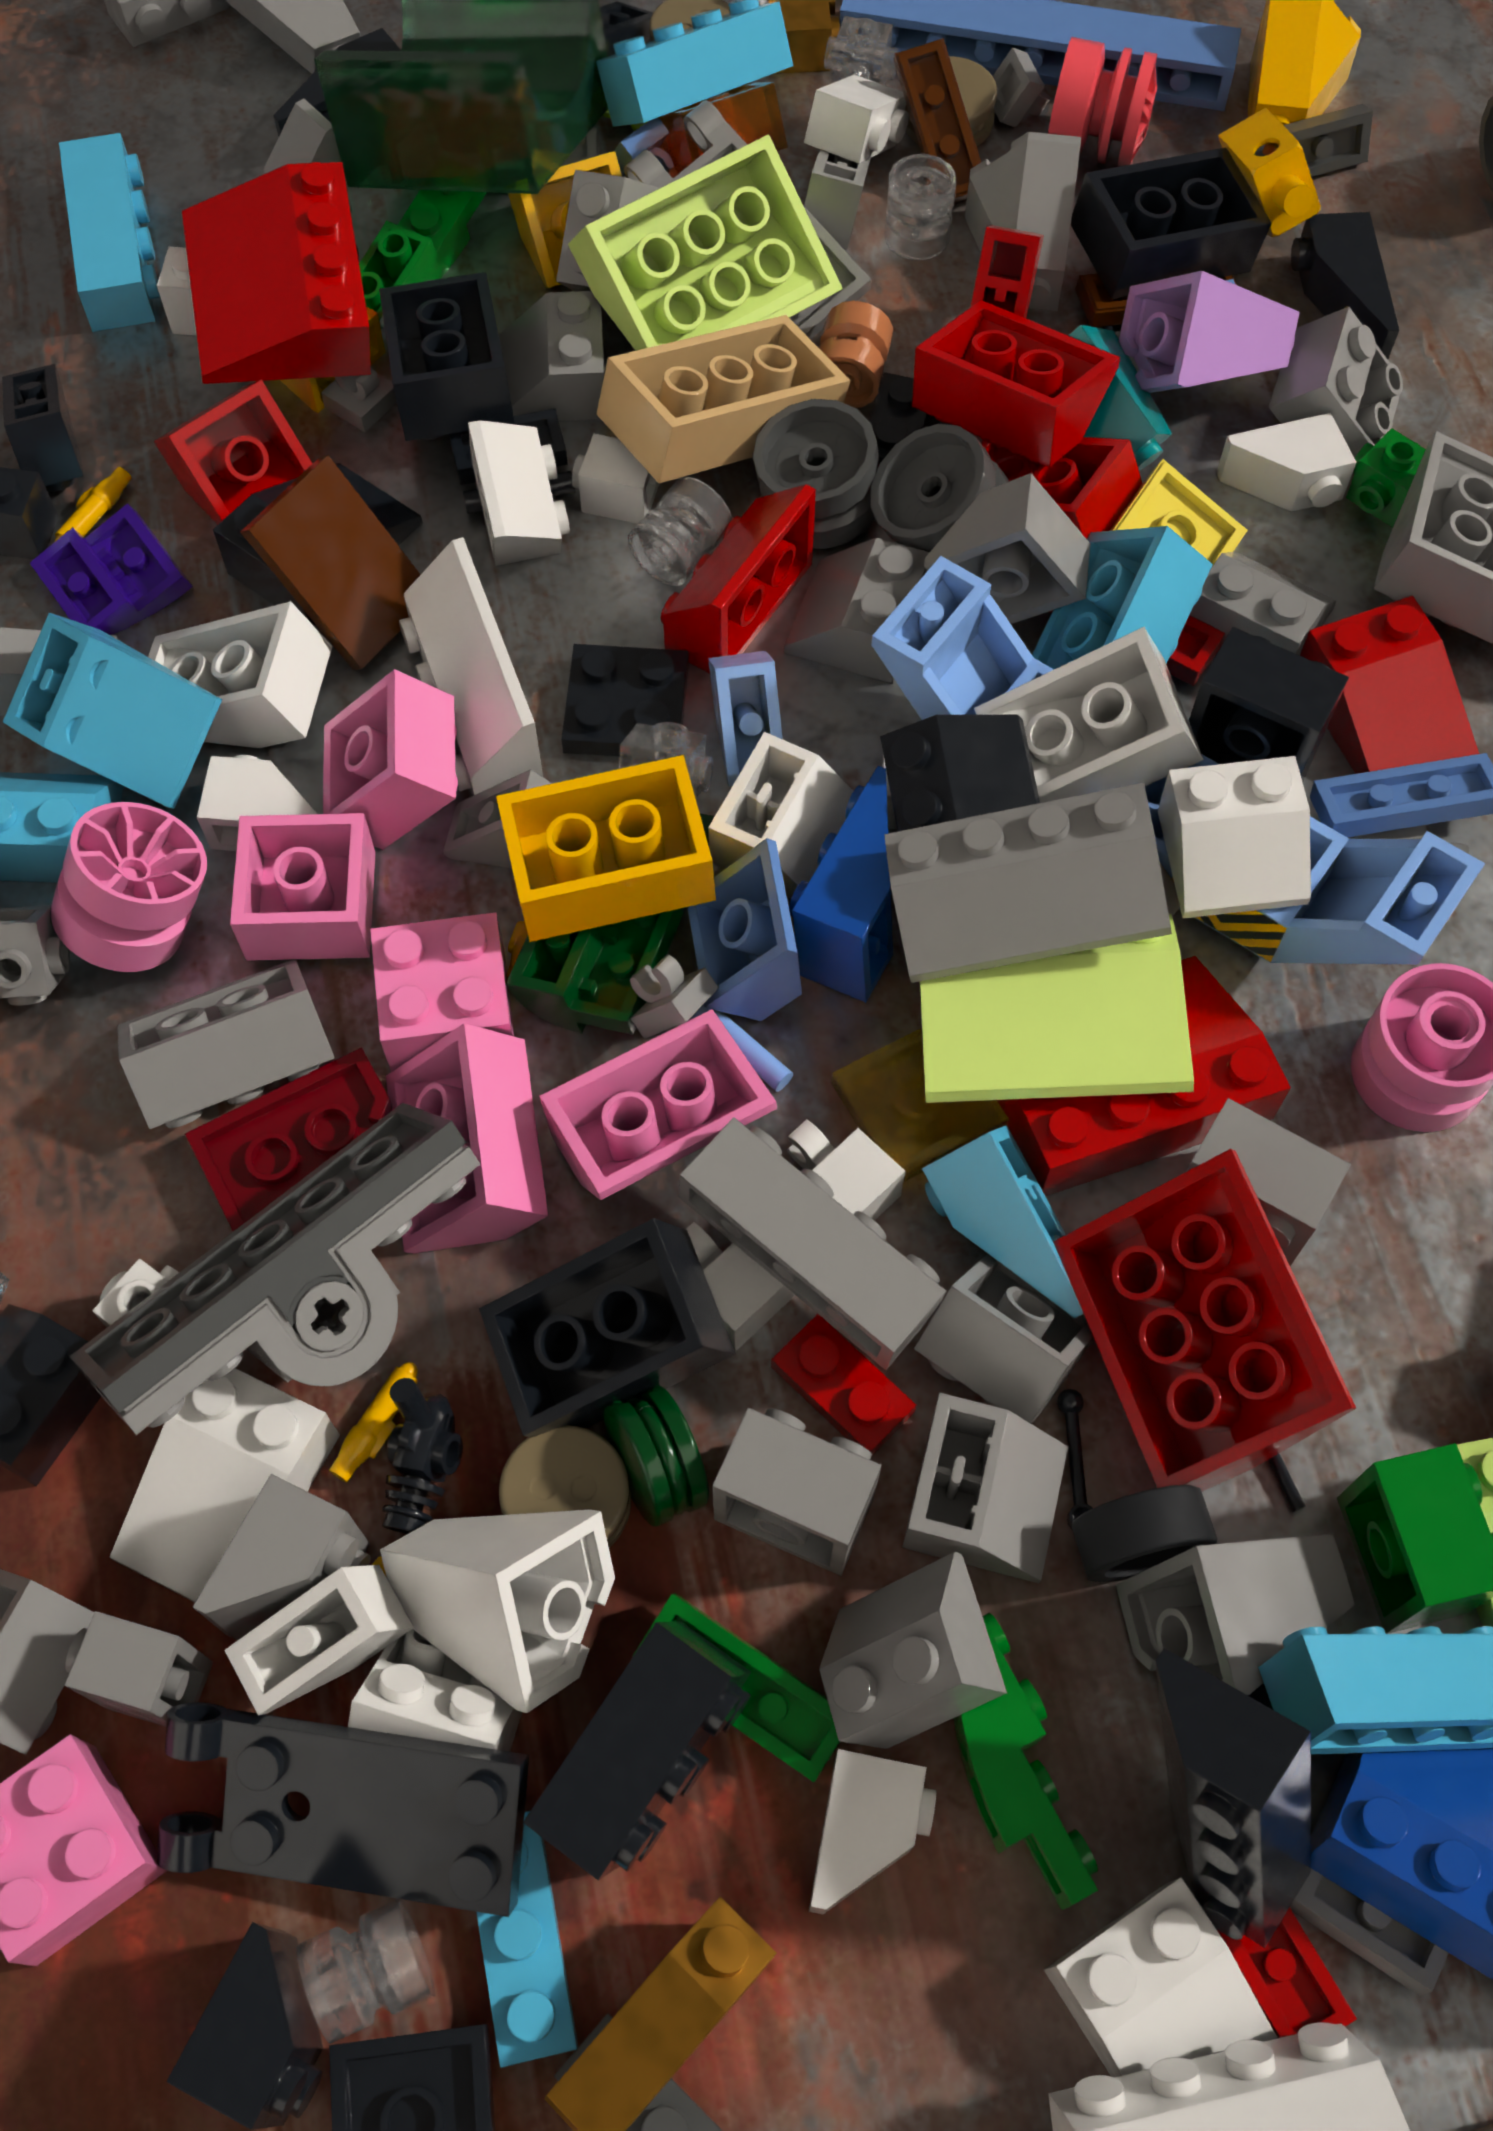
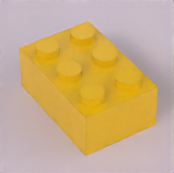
M684 755L496 796L520 906L530 942L716 901L713 860Z

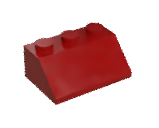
M980 300L915 348L912 407L934 416L941 422L960 426L986 442L995 443L1025 456L1031 462L1051 467L1082 441L1119 368L1120 357Z
M805 484L756 498L742 517L737 515L730 521L722 542L712 554L706 553L701 557L694 569L692 579L681 593L674 592L666 601L660 617L664 629L665 649L687 650L689 652V663L709 674L708 658L744 653L812 565L815 488Z

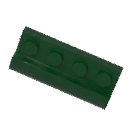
M700 813L709 846L708 827L714 816ZM686 907L533 942L529 941L527 935L506 985L520 1004L538 1017L558 1027L582 1034L587 1024L633 1035L636 1026L630 1018L647 1001L635 993L630 979L644 965L648 964L653 969L667 955Z

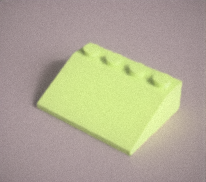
M769 134L586 225L568 243L594 297L635 351L787 315L790 318L843 289Z
M1169 914L1172 932L1170 935L920 981L926 1103L1194 1092V1075L1181 955L1172 914Z

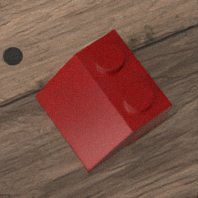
M262 379L243 386L154 441L183 489L217 525L251 494L295 479L313 464Z

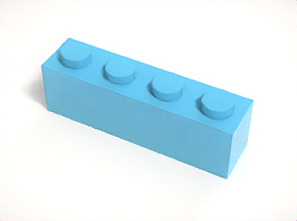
M736 0L728 3L730 13L724 16L721 15L720 9L706 11L691 16L693 27L684 29L682 22L652 30L654 41L645 43L644 37L638 36L613 44L615 54L596 61L613 127L648 122L792 67L793 61L780 1L759 5L758 0Z
M121 133L59 142L77 291L92 332L156 322L152 299L161 297L157 288L158 278L154 265H147V261L155 260V252L148 227H142L141 225L143 223H150V218L143 191L136 190V187L144 186L143 174L137 154H127Z
M1378 1626L1362 1628L1350 1634H1328L1324 1627H1309L1293 1632L1285 1637L1282 1641L1284 1648L1258 1667L1273 1710L1311 1731V1755L1493 1748V1627L1491 1626L1477 1627L1461 1634H1442L1440 1628L1435 1626L1419 1628L1406 1634H1386L1384 1628Z

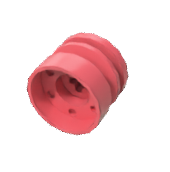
M1071 37L1059 77L1048 134L1081 137L1080 154L1088 135L1098 137L1097 161L1102 164L1106 163L1112 140L1122 142L1117 167L1131 165L1135 154L1142 142L1145 141L1158 88L1156 79L1158 54L1145 51L1138 76L1128 74L1132 55L1131 48L1125 47L1114 71L1104 70V43Z

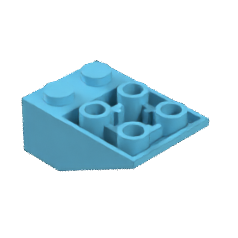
M48 613L3 719V723L40 746L168 808L174 809L222 699L100 629Z

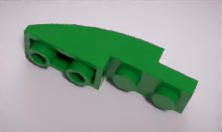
M443 153L398 225L386 220L359 263L366 307L378 313L381 329L384 328L379 289L442 279L471 239L467 223L492 185L488 171Z
M991 1613L983 1615V1620L1007 1693L954 1718L955 1732L965 1774L981 1819L997 1853L1000 1854L1024 1840L1061 1910H1064L1098 1891L1091 1875L1098 1872V1866L1088 1844L1079 1831L1074 1829L1067 1833L1052 1805L1060 1801V1798L1049 1773L1038 1759L1029 1763L1023 1751L1038 1744L1046 1735L1040 1722L1047 1719V1713L1031 1682L1027 1678L1019 1682L1017 1681L1004 1658V1655L1010 1652L1008 1640L995 1617Z

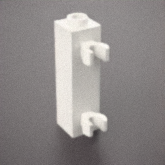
M807 1119L788 1136V1140L793 1145L787 1149V1153L802 1168L810 1169L821 1176L833 1190L834 1196L832 1198L852 1214L855 1211H860L876 1220L901 1196L906 1171L859 1128L836 1148ZM693 1222L685 1230L688 1231L726 1331L736 1352L784 1307L795 1294L734 1243L722 1252L712 1238L699 1225Z

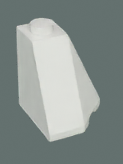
M590 1509L434 1519L380 1549L387 1580L414 1627L413 1630L517 1711L530 1712L580 1678L590 1648L582 1645L581 1641L594 1605H606L615 1580L601 1511Z

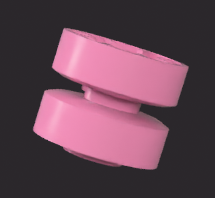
M114 802L95 807L86 812L76 822L72 830L63 861V869L60 873L51 904V921L57 936L75 955L90 964L104 969L119 972H139L164 964L179 949L192 909L205 878L207 857L202 843L196 834L181 820L166 811L150 805L134 802Z
M1435 963L1415 967L1399 976L1390 985L1357 1039L1351 1056V1073L1355 1087L1363 1101L1374 1113L1387 1122L1406 1130L1435 1132L1459 1124L1474 1111L1493 1086V982L1483 975L1462 966Z

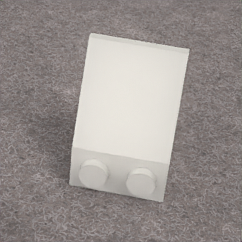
M290 601L155 636L148 657L222 699L204 742L264 748L306 738L332 645Z
M1145 627L974 708L976 715L1018 714L1023 719L1040 803L1143 782L1147 786L1167 777L1169 770L1187 768L1204 760L1166 662Z
M236 1368L222 1378L203 1382L184 1397L185 1403L181 1410L164 1423L110 1554V1558L117 1563L193 1602H196L270 1474L308 1492L340 1436L326 1412Z
M1182 1877L1162 1885L1044 1969L1111 2077L1148 2070L1155 2062L1165 2058L1180 2057L1194 2059L1223 2052L1228 2045L1240 2040L1265 2042L1277 2039L1274 2030L1229 1947Z

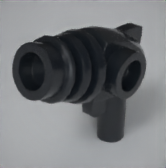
M402 1378L391 1386L389 1393L392 1401L403 1416L405 1423L398 1424L393 1429L389 1438L387 1453L392 1466L404 1476H386V1484L400 1490H385V1498L396 1502V1504L384 1505L382 1507V1511L386 1513L382 1527L409 1534L433 1520L432 1516L423 1513V1509L435 1510L439 1503L426 1497L441 1498L445 1490L430 1484V1482H444L446 1475H451L457 1470L462 1458L463 1442L461 1436L455 1433V1416L448 1399L442 1394L424 1398L414 1380Z

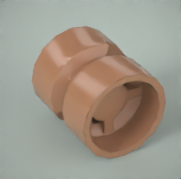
M855 300L842 302L830 310L826 316L820 337L819 349L851 380L844 404L854 408H861L871 403L878 395L884 372V363L887 360L892 342L893 326L889 317L881 309L869 303Z

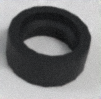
M1172 1485L1123 1496L1081 1514L1072 1522V1530L1087 1579L1094 1582L1125 1580L1195 1546L1217 1544V1536L1202 1491L1199 1487L1192 1485Z

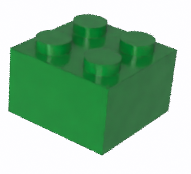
M1456 1443L1374 1462L1337 1497L1381 1625L1386 1634L1465 1615L1493 1598V1532H1490L1480 1506L1482 1503V1488L1477 1473L1469 1463L1463 1462Z

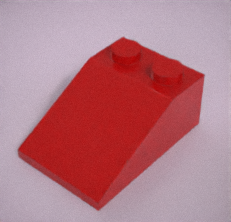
M1083 437L1079 444L1051 467L1031 462L1025 456L995 443H989L984 440L981 442L991 460L1000 467L1009 482L1032 473L1086 539L1090 532L1110 531L1143 484L1130 439Z
M1413 595L1309 630L1299 656L1311 661L1321 662L1330 669L1349 677L1327 729L1355 774L1479 754L1443 641Z

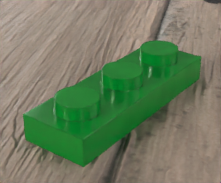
M671 1594L633 1656L656 1622L682 1621L752 1672L742 1686V1689L748 1692L751 1697L733 1724V1727L812 1782H816L840 1743L827 1697L679 1595Z

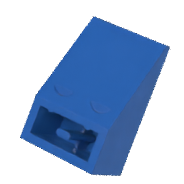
M878 765L866 786L858 785L854 789L847 804L846 820L837 834L831 832L827 835L819 851L816 871L809 882L803 880L798 884L789 904L790 916L793 917L794 937L798 952L800 976L865 1003L893 956L891 884L884 834L889 833L886 768Z

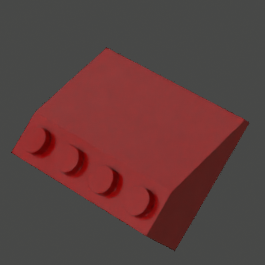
M342 162L286 164L182 210L203 384L250 382L261 379L262 381L371 375L369 321Z
M1196 956L1181 960L1194 1075V1092L996 1100L1006 1125L1045 1197L1202 1144L1228 1098L1268 1120L1274 1119L1291 1086L1263 1032Z
M1229 1149L1053 1241L1157 1488L1172 1485H1192L1199 1487L1203 1492L1255 1468L1357 1409L1235 1150Z

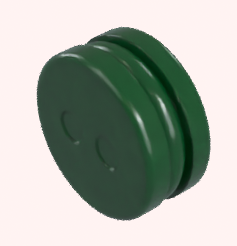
M655 1385L647 1392L641 1394L640 1399L634 1397L627 1400L626 1403L615 1401L605 1407L604 1423L608 1440L618 1451L626 1466L631 1498L640 1514L651 1526L663 1525L672 1521L674 1516L681 1515L685 1511H695L708 1503V1479L698 1446L682 1411L664 1387Z

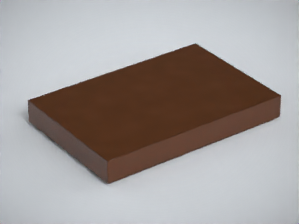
M329 455L319 457L241 531V534L352 670L363 669L401 631L399 620L409 617L404 593L421 574Z

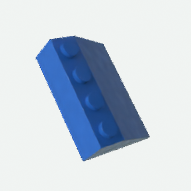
M1493 1748L1346 1753L1311 1835V1869L1492 1980Z

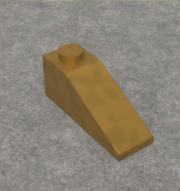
M720 1896L654 1969L549 2091L544 2100L573 2131H626L757 1980L777 1953Z

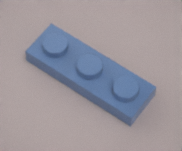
M1487 753L1315 780L1313 781L1310 799L1321 823L1346 837L1493 814V764Z

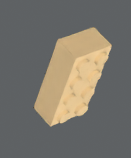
M787 315L608 357L596 415L660 484L752 458L756 437L771 417L789 405L810 399L837 400L844 403L851 380Z

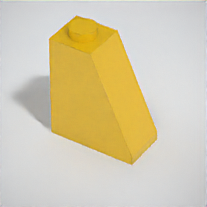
M1266 0L1250 62L1248 117L1267 108L1285 125L1322 115L1349 77L1361 37V29L1351 16L1345 17L1334 0Z

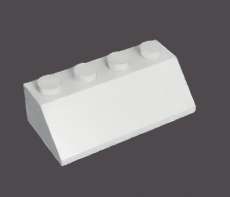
M463 537L452 540L404 593L409 617L399 620L409 654L420 651L423 663L415 665L419 680L454 696V715L457 727L455 740L457 788L459 792L470 789L472 796L530 769L542 777L543 773L535 722Z
M1311 2023L1303 2026L1298 2031V2034L1265 2042L1240 2040L1228 2045L1223 2052L1194 2059L1180 2057L1165 2058L1155 2062L1148 2070L1123 2076H1089L1077 2082L1073 2088L1048 2093L1053 2131H1410L1380 2059L1341 2023Z

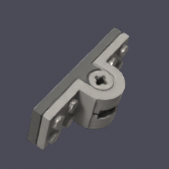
M402 1103L73 1353L70 1358L101 1397L136 1435L147 1426L154 1428L174 1417L185 1403L184 1397L206 1380L214 1381L230 1373L243 1359V1351L245 1349L287 1383L293 1379L311 1386H334L351 1381L368 1371L382 1357L393 1338L397 1325V1295L400 1291L371 1250L376 1246L389 1245L401 1238L411 1228V1219L431 1203H441L457 1194L466 1183L465 1176L481 1164L470 1147L464 1145L466 1141L452 1120Z

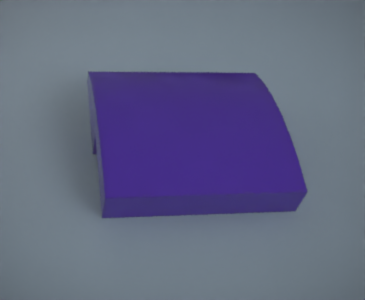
M128 503L86 538L72 527L30 562L33 569L70 620L100 629L108 635L123 631L159 612L193 587L141 516Z

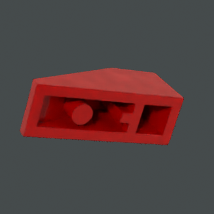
M993 225L987 226L970 307L983 300L1026 318L1044 235Z

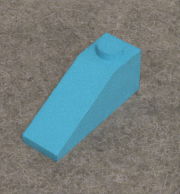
M1007 1125L980 1136L922 1168L928 1180L925 1184V1190L930 1203L939 1215L948 1217L954 1229L1072 1317L1076 1318L1084 1314L1053 1242L1066 1234Z

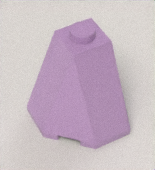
M1198 271L1130 286L1119 343L1125 355L1133 357L1139 371L1135 377L1142 390L1152 393L1186 388L1288 367L1300 312L1207 272Z

